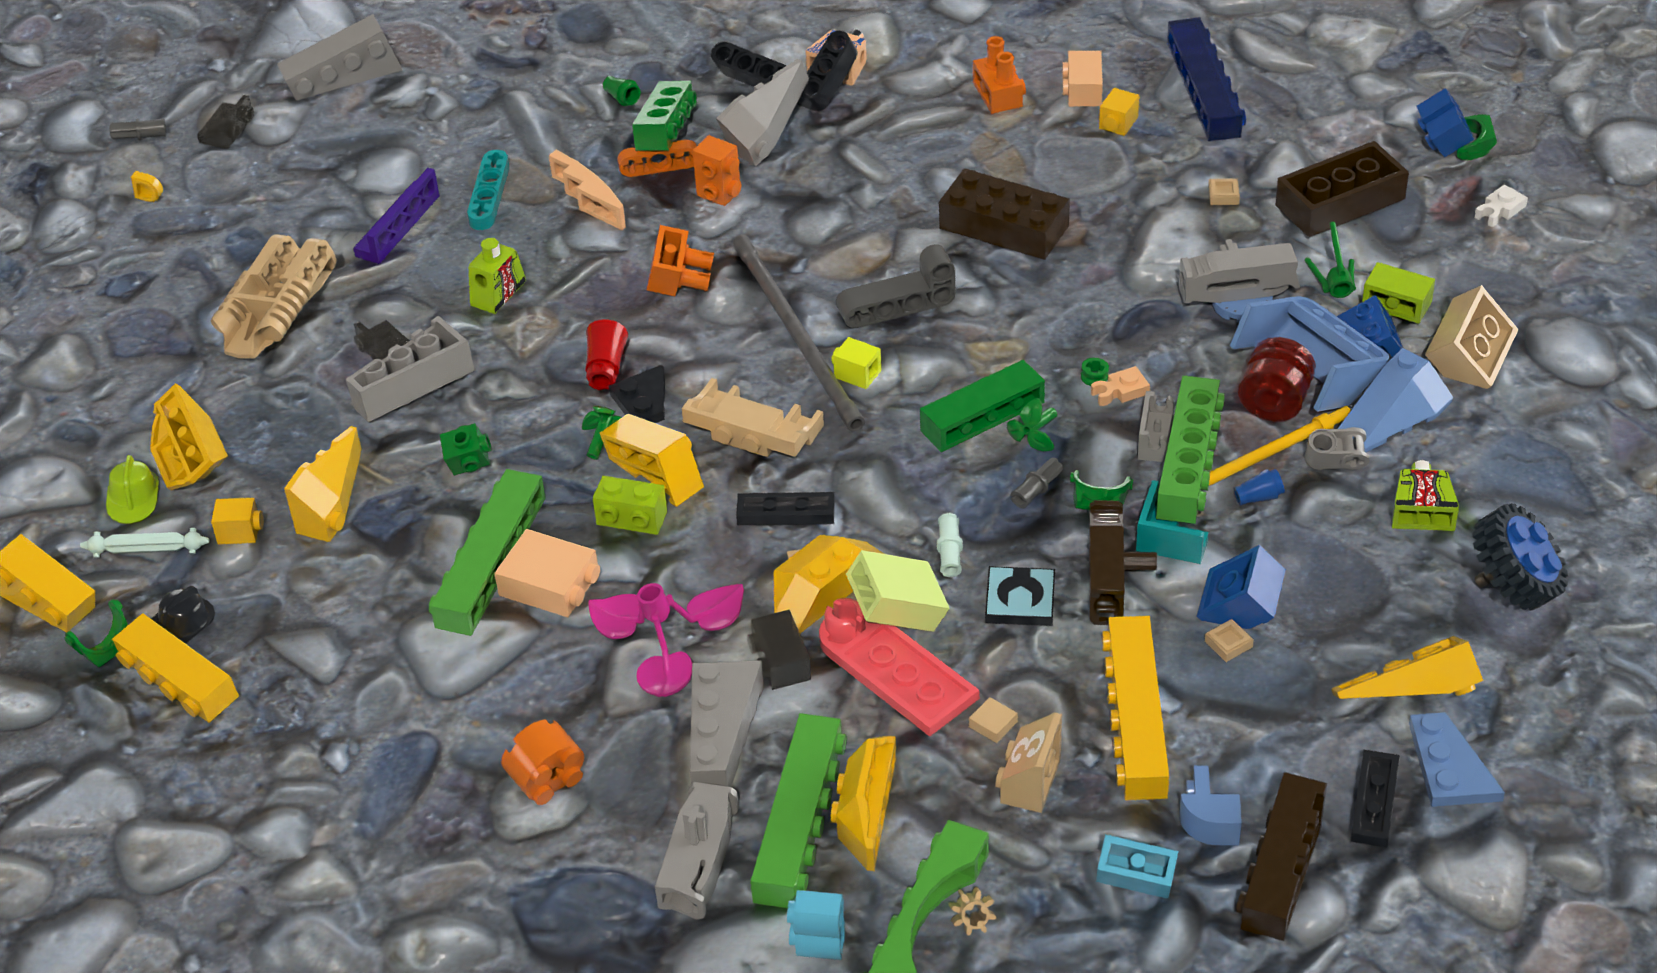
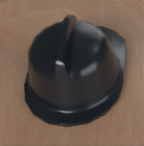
M191 585L186 589L180 588L166 593L160 601L158 613L151 619L187 644L213 621L215 611L214 606L208 600L203 599L199 595L197 588Z

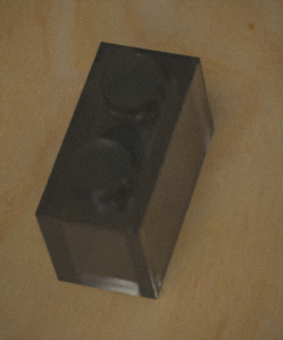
M790 609L751 619L752 634L747 635L748 645L752 654H758L759 658L757 661L762 663L763 678L767 677L771 689L775 690L811 680L810 657Z

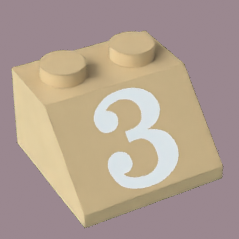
M1055 712L1020 727L1016 740L1009 741L1005 757L1008 762L1006 767L999 768L995 786L1000 788V803L1042 813L1061 760L1062 714Z

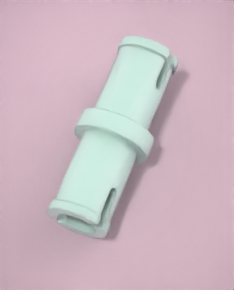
M946 513L938 518L940 537L937 540V550L940 553L941 559L940 572L946 577H956L962 571L960 552L963 550V541L959 537V518L955 514Z

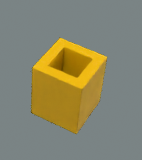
M1113 88L1100 105L1099 129L1125 136L1138 118L1139 95Z
M255 498L216 499L211 524L217 544L256 543L258 530L263 529L264 517L263 512L257 509Z

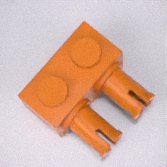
M992 36L987 39V57L973 60V84L991 114L1023 107V95L1026 94L1024 80L1022 78L1019 79L1013 64L1014 56L1010 52H1004L1005 41L999 36Z
M660 225L646 290L676 296L677 288L686 286L707 292L711 273L687 269L685 265L710 271L714 252L688 248L687 238L689 231Z

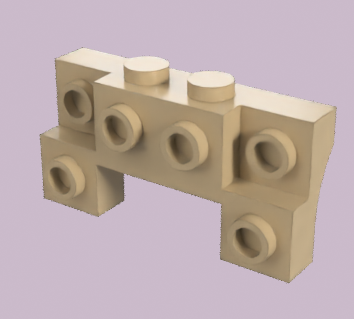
M711 378L704 389L696 397L688 399L682 407L683 422L710 430L712 440L768 457L773 450L796 457L804 444L809 446L812 444L824 426L823 411L817 410L812 418L801 416V406L794 404L784 418L783 410L741 398L739 386L733 385L728 393L719 391L717 379Z

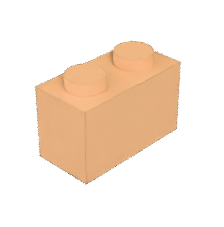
M1068 51V62H1063L1062 68L1063 95H1068V107L1100 106L1102 104L1101 51Z

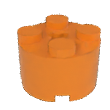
M546 719L539 720L524 728L513 738L516 745L509 753L506 749L502 756L501 764L503 769L526 796L534 800L537 805L546 804L551 800L554 792L565 785L567 787L575 786L583 777V772L580 770L584 762L583 751L559 723L554 720L551 724Z

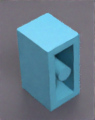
M1105 834L1096 882L1169 899L1179 851Z

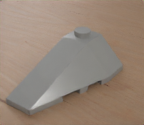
M797 59L776 72L772 80L765 85L759 83L754 86V92L748 96L740 95L734 99L716 118L727 142L737 145L738 157L755 167L775 147L809 80L801 60Z

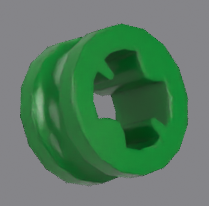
M1094 357L1084 360L1081 367L1082 382L1091 386L1096 381H1107L1108 363L1103 359Z

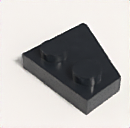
M659 365L609 385L610 396L625 415L631 414L653 423L665 420L664 367Z

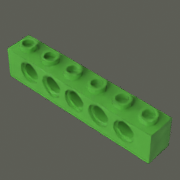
M1182 375L1158 491L1156 519L1196 524L1198 511H1204L1206 492L1202 490L1208 491L1210 471L1206 470L1212 471L1214 451L1209 450H1216L1217 435L1225 393L1219 392L1220 380Z

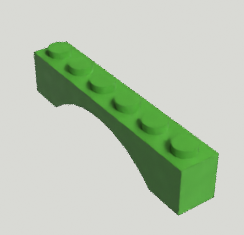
M948 820L942 832L935 833L931 843V853L927 860H921L917 869V880L914 886H909L906 889L899 915L894 914L892 916L884 944L879 943L872 958L873 965L869 973H917L912 960V953L921 926L929 914L943 900L959 889L976 882L989 856L988 832Z

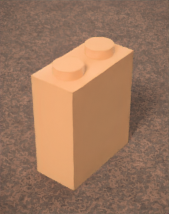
M526 529L494 574L499 596L569 617L574 608L581 605L585 592L590 585L598 580L600 566L597 562L596 550Z

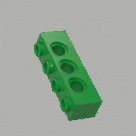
M691 81L658 82L632 123L635 151L669 150L674 140L677 139L679 131L683 129L686 119L690 117L693 107H696L697 94L695 90H692Z

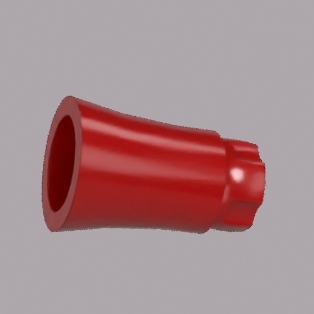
M601 319L592 322L586 329V379L589 382L588 385L597 390L609 389V385L616 382L623 350L628 339V331L622 324L613 320Z

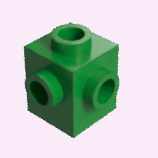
M476 423L463 425L455 430L439 434L443 459L454 476L465 472H474L481 467L490 465L488 452L492 451L491 442L486 433H481Z

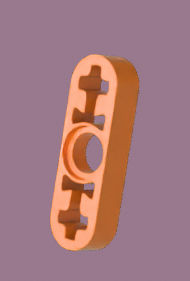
M692 140L674 141L669 150L635 151V147L622 150L617 157L619 170L624 176L635 177L694 167L692 150L697 144ZM684 152H689V156H684ZM672 153H674L675 159L671 158ZM657 154L666 156L662 162H653L651 160ZM634 160L632 165H628V161Z

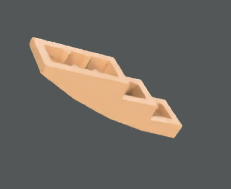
M558 150L549 155L552 178L564 183L565 193L578 199L579 210L620 230L626 228L623 204L595 173L577 160Z

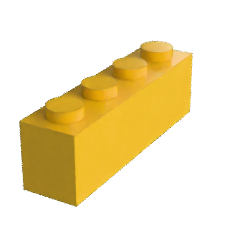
M143 613L112 638L118 650L116 657L127 669L135 668L147 684L155 683L158 685L161 692L169 700L177 699L180 701L182 707L192 717L199 715L210 723L239 697L230 675Z

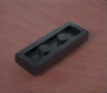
M834 492L738 493L737 525L834 524Z
M1364 749L1350 842L1387 848L1400 755Z

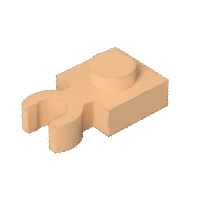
M1136 366L1109 374L1108 382L1096 381L1091 384V395L1099 394V406H1106L1115 398L1124 403L1145 396L1146 391H1150V384Z

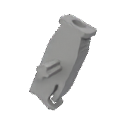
M1227 239L1225 244L1219 246L1220 251L1206 253L1190 259L1188 257L1180 258L1179 287L1184 304L1191 303V301L1219 303L1269 297L1284 292L1288 289V285L1292 286L1293 291L1300 289L1296 273L1298 260L1291 243L1238 249L1237 243Z
M693 782L688 788L689 797L679 811L655 884L658 909L675 910L698 920L705 918V904L708 903L714 893L730 842V831L732 830L731 815L738 812L739 803L738 793L732 787Z

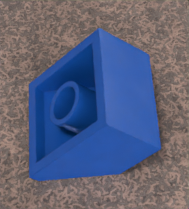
M1260 545L1210 568L1197 617L1201 621L1223 624L1232 619L1243 629H1250L1261 623L1269 622L1276 614V607L1286 569Z

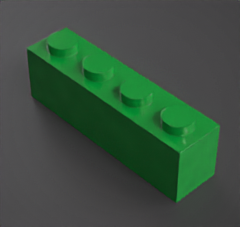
M1020 360L921 407L920 431L942 453L1020 415L1023 407L1034 399L1040 398L1043 404L1045 401V380L1027 362Z

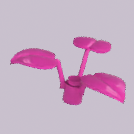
M650 583L641 587L637 595L621 594L605 599H590L589 612L596 629L603 636L610 639H621L632 635L636 630L637 623H644L645 618L654 623L662 656H652L643 661L638 667L636 677L643 691L657 697H667L681 691L692 677V661L688 654L685 652H675L669 655L661 622L668 618L670 606L690 623L698 621L699 626L704 630H720L730 626L738 618L741 611L744 588L742 584H735L703 592L690 600L686 611L673 600L671 594L665 595L661 585Z

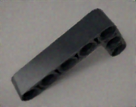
M834 31L827 37L807 71L809 80L797 102L798 105L812 111H822L832 101L858 55L857 48L845 31ZM725 41L717 43L711 50V58L722 74L753 87L759 83L765 85L770 82L776 72L787 66Z

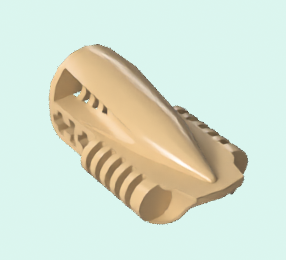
M275 234L269 238L249 270L241 273L234 287L231 288L224 302L221 303L211 318V324L214 328L223 333L224 353L226 355L236 358H256L266 347L272 345L274 341L282 340L302 307L319 291L336 266V256L326 240L310 238L304 242L301 248H298L291 236Z

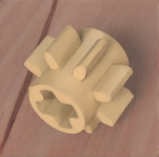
M976 886L972 893H964V891L959 889L960 897L957 902L949 903L951 910L957 912V915L951 919L954 926L964 923V931L969 936L973 929H981L984 933L987 932L985 925L988 920L996 919V915L987 908L994 903V900L990 895L981 899V891ZM974 905H977L980 909L979 912H972L971 917H968L965 913L966 910H972Z

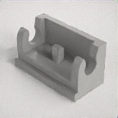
M1146 391L1139 431L1138 460L1165 462L1174 418V400L1171 396L1167 397L1165 406H1158L1156 404L1155 392Z

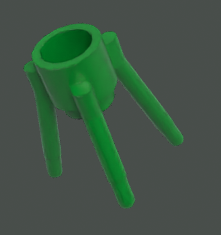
M1332 221L1330 229L1337 266L1329 271L1326 280L1309 257L1305 258V263L1320 282L1324 293L1330 292L1335 298H1344L1356 290L1354 282L1355 261L1350 259L1348 270L1344 268L1336 223Z

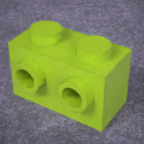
M1377 262L1364 283L1362 302L1376 295L1390 315L1420 324L1432 303L1435 279Z
M603 475L593 495L596 525L658 535L667 514L664 485Z

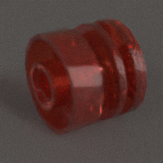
M1273 337L1259 342L1252 351L1251 358L1247 363V369L1244 371L1239 383L1238 396L1242 405L1251 414L1272 422L1287 421L1296 417L1303 407L1307 390L1310 388L1311 381L1315 375L1316 363L1312 354L1305 346L1292 339Z

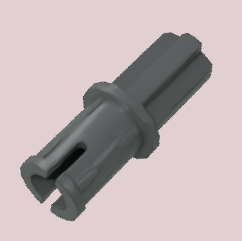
M136 118V121L111 123L109 132L111 139L138 138V140H142V137L166 136L165 119L140 121L139 118Z
M1053 457L1046 461L1036 472H1029L1026 475V480L1011 492L1012 502L1019 508H1026L1037 495L1043 494L1048 490V484L1063 471V465L1059 463L1058 459Z

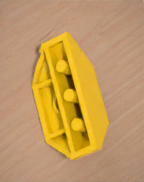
M175 383L154 403L153 413L156 416L152 425L150 450L168 489L174 490L192 485L206 478L228 457L211 418L180 385Z
M817 536L774 570L775 619L797 635L801 634L824 615L827 606L833 608L835 600L846 598L853 592L846 573L861 550L884 553L865 541L839 536Z
M895 736L868 738L849 757L845 773H839L837 794L840 795V799L832 803L831 822L837 823V838L868 871H875L896 763Z

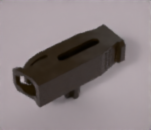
M1095 500L1090 503L1089 620L1094 625H1108L1109 617H1099V613H1114V617H1124V570H1157V552H1124L1123 504L1119 501Z

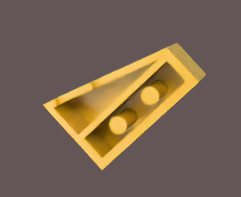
M626 414L600 432L609 459L635 478L641 475L651 483L664 485L665 493L670 496L669 502L675 507L704 488L691 450L692 444L686 434L631 414Z
M22 534L18 535L0 551V596L66 633L95 608V590Z

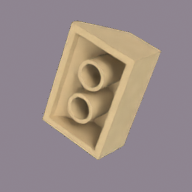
M1481 285L1452 299L1425 355L1443 377L1488 389L1492 387L1519 329Z

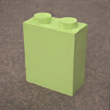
M861 550L846 573L867 622L934 632L949 610V605L928 561Z

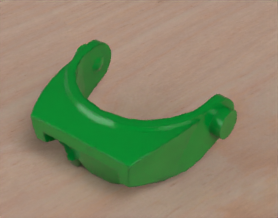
M1478 114L1464 117L1471 132L1478 134L1479 137L1472 143L1460 147L1456 152L1457 157L1461 160H1474L1487 155L1492 150V147L1497 144L1490 115Z
M1075 470V472H1071L1070 482L1074 483V505L1078 509L1090 510V503L1095 500L1119 501L1124 504L1129 490L1133 489L1134 480L1126 476L1124 483L1121 485L1096 487L1082 482L1079 479V470Z
M112 599L108 602L113 615L112 626L108 635L98 645L86 648L72 631L65 633L66 637L64 639L66 643L97 667H101L116 656L118 650L112 638L128 626L121 610L123 606L118 600Z

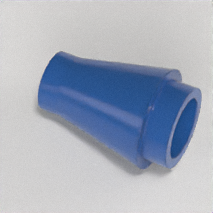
M1267 468L1241 485L1233 487L1235 497L1240 506L1246 503L1278 499V495L1285 492L1279 472L1276 469L1269 471Z

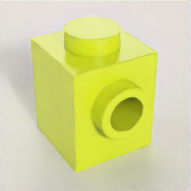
M848 337L840 347L834 350L831 362L834 364L835 377L841 381L867 389L881 372V349Z

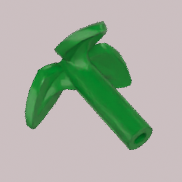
M1034 399L1027 403L1020 412L1024 424L1017 420L1009 421L1007 423L1008 433L1014 440L1019 442L1025 435H1028L1029 445L1036 450L1043 452L1054 450L1055 447L1050 437L1045 432L1038 430L1057 417V411L1049 407L1042 412L1041 399Z
M593 406V411L585 415L582 422V430L596 428L586 454L587 457L594 460L599 458L604 445L600 432L622 418L621 416L614 415L616 411L607 407Z

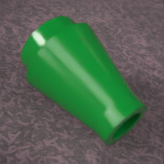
M608 76L603 81V89L622 106L634 105L640 98L641 91L634 80Z

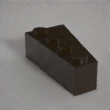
M1287 772L1283 773L1274 806L1270 807L1267 815L1265 835L1261 834L1256 849L1257 862H1251L1246 878V884L1249 885L1248 891H1241L1238 899L1236 913L1242 914L1240 929L1280 941L1285 940L1321 831L1327 783Z

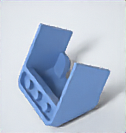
M1301 296L1247 303L1230 344V347L1233 349L1254 346L1260 350L1259 353L1268 359L1274 360L1277 357L1287 356L1324 383L1313 408L1317 412L1350 406L1373 382L1389 359L1388 353L1317 302Z

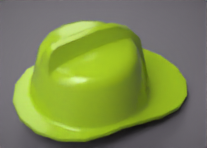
M127 455L126 461L112 468L109 474L106 499L107 514L112 520L122 524L137 523L149 517L155 510L158 499V476L145 463L135 461L132 455Z

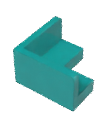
M1152 480L1137 524L1136 551L1157 552L1158 556L1201 564L1208 543L1209 532L1179 526L1180 522L1156 519L1159 481Z

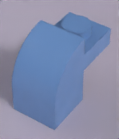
M1194 765L1193 780H1186V794H1181L1179 818L1183 829L1192 838L1205 844L1239 846L1242 825L1240 794H1210L1209 767Z

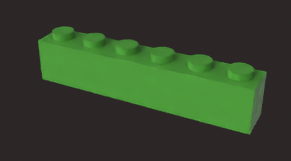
M506 469L500 481L497 480L495 482L489 501L483 504L480 517L476 524L470 527L464 546L457 550L454 564L450 571L445 572L442 585L437 594H434L430 599L429 613L432 614L436 629L472 636L497 590L495 571L524 531L530 528L546 499L542 476Z
M799 713L751 878L752 900L755 904L788 908L789 900L795 901L797 890L807 891L809 879L808 874H806L807 867L814 866L816 858L815 838L822 837L824 829L823 809L829 810L831 804L832 789L829 788L830 783L836 782L838 779V754L844 755L846 749L847 735L841 732V719Z

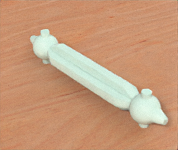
M190 528V532L185 536L177 532L116 534L105 539L100 536L101 532L96 531L94 536L80 543V547L93 553V558H100V554L105 550L117 554L179 551L186 547L189 550V554H196V550L202 545L209 543L210 540L197 533L196 528Z

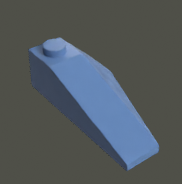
M1402 348L1385 364L1338 429L1351 427L1363 429L1366 432L1364 448L1365 452H1368L1385 444L1387 438L1396 433L1402 432L1405 434L1412 430L1413 425L1423 420L1428 423L1436 419L1452 403L1453 396L1429 360Z

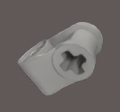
M1356 427L1317 429L1309 436L1305 451V461L1311 468L1317 470H1355L1363 468L1369 463V455L1365 452L1364 448L1366 432Z

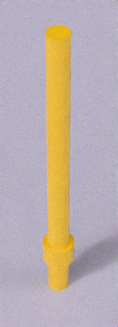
M1344 406L1329 414L1322 413L1314 417L1311 423L1210 471L1209 486L1309 438L1310 434L1317 429H1333L1334 425L1344 421L1351 409L1348 406Z

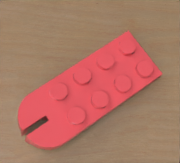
M839 598L833 602L834 609L830 606L826 607L824 620L819 628L820 646L825 655L929 737L979 700V689L899 628L893 625L867 622L857 601L850 598Z

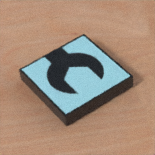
M989 566L985 623L1053 626L1055 569Z

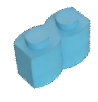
M797 890L795 901L789 900L787 908V923H791L789 945L795 946L796 956L842 960L845 942L843 895Z

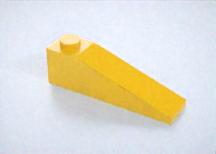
M350 426L331 442L329 450H320L316 453V460L314 462L302 464L285 486L284 490L296 534L331 542L337 531L343 528L362 450L357 427Z
M1451 636L1411 652L1414 658L1412 660L1408 658L1393 660L1385 664L1383 667L1384 672L1379 675L1376 671L1368 672L1333 687L1331 690L1333 695L1339 699L1449 694L1455 692L1456 696L1475 690L1474 684L1484 680L1469 641Z

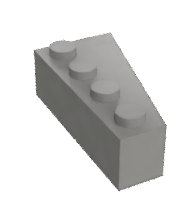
M373 14L277 63L296 101L403 71Z
M437 316L431 320V327L425 331L419 328L412 333V340L403 346L396 344L388 350L389 353L383 360L374 359L346 379L354 409L367 422H370L475 371L468 341L441 317Z
M761 661L692 664L691 783L700 782L732 787L740 763L739 757L748 738V729L751 720H754L757 701L764 689Z

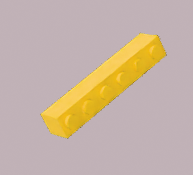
M1150 616L1109 617L1108 631H1102L1103 652L1109 651V657L1104 659L1105 677H1112V683H1107L1108 704L1115 705V710H1110L1111 731H1117L1118 737H1113L1114 758H1120L1121 764H1116L1117 786H1123L1125 800L1168 799L1169 770Z

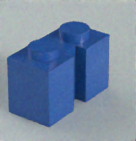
M1446 88L1416 106L1421 116L1417 121L1425 133L1428 132L1425 136L1427 143L1433 151L1438 149L1444 158L1474 140L1458 103Z

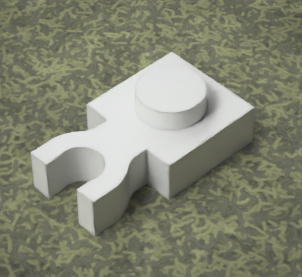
M1503 185L1486 197L1485 204L1476 208L1474 218L1480 220L1484 216H1489L1488 225L1494 227L1500 217L1508 220L1525 208L1528 197Z

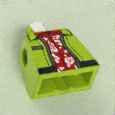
M486 238L481 242L482 251L468 267L470 306L496 314L526 282V278L517 251L514 248L499 244V241L495 238Z
M1424 460L1414 462L1411 469L1401 470L1393 511L1392 529L1455 531L1459 504L1448 472L1445 470H1431V464Z

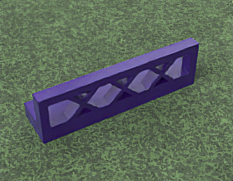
M427 167L418 179L409 185L354 246L355 257L377 264L384 260L439 198L435 169Z

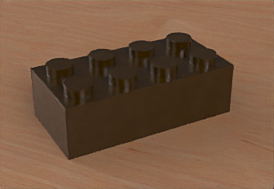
M1372 141L1279 177L1277 180L1275 206L1303 233L1311 237L1329 230L1332 221L1336 223L1337 227L1405 200L1409 171L1378 143Z
M964 168L939 200V229L1046 260L1069 227L1070 198Z

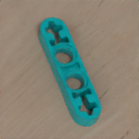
M503 150L488 151L482 158L467 210L469 225L475 230H486L495 223L509 172L508 155ZM489 179H497L493 182H485ZM484 197H493V198L488 199V200H480L481 198H484Z

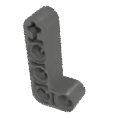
M933 244L927 246L920 254V271L843 290L836 297L835 303L844 322L851 328H859L942 307L949 304L955 297V267L945 249L941 245Z

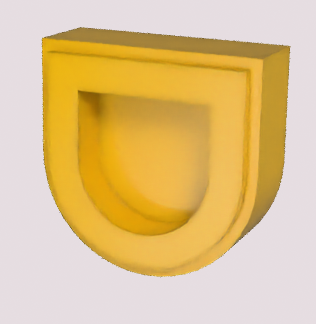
M135 171L131 176L136 199L155 202L163 193L162 184L154 176Z

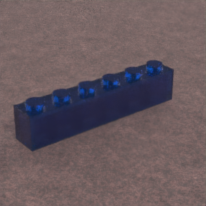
M1200 17L1168 21L1167 45L1208 142L1240 138L1242 126L1246 125L1245 110L1239 107L1238 94L1232 91L1230 76H1226L1224 73L1223 60L1217 57L1216 44L1210 41L1208 27H1204Z

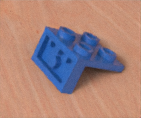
M1376 295L1337 316L1385 352L1389 353L1391 357H1394L1404 348L1391 315Z

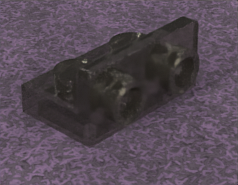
M242 95L236 104L223 102L198 132L199 143L229 149L254 117V109L251 106L249 95Z
M387 320L370 329L360 321L354 324L356 333L354 341L361 352L368 353L373 360H383L388 356L390 348L396 344L403 346L410 341Z

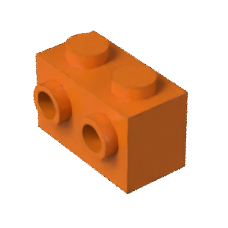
M708 135L692 150L697 196L726 206L734 197L738 196L742 186L739 174L740 161L738 159L737 145Z

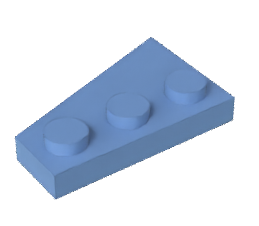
M1446 712L1410 715L1409 727L1431 807L1503 802L1505 792Z

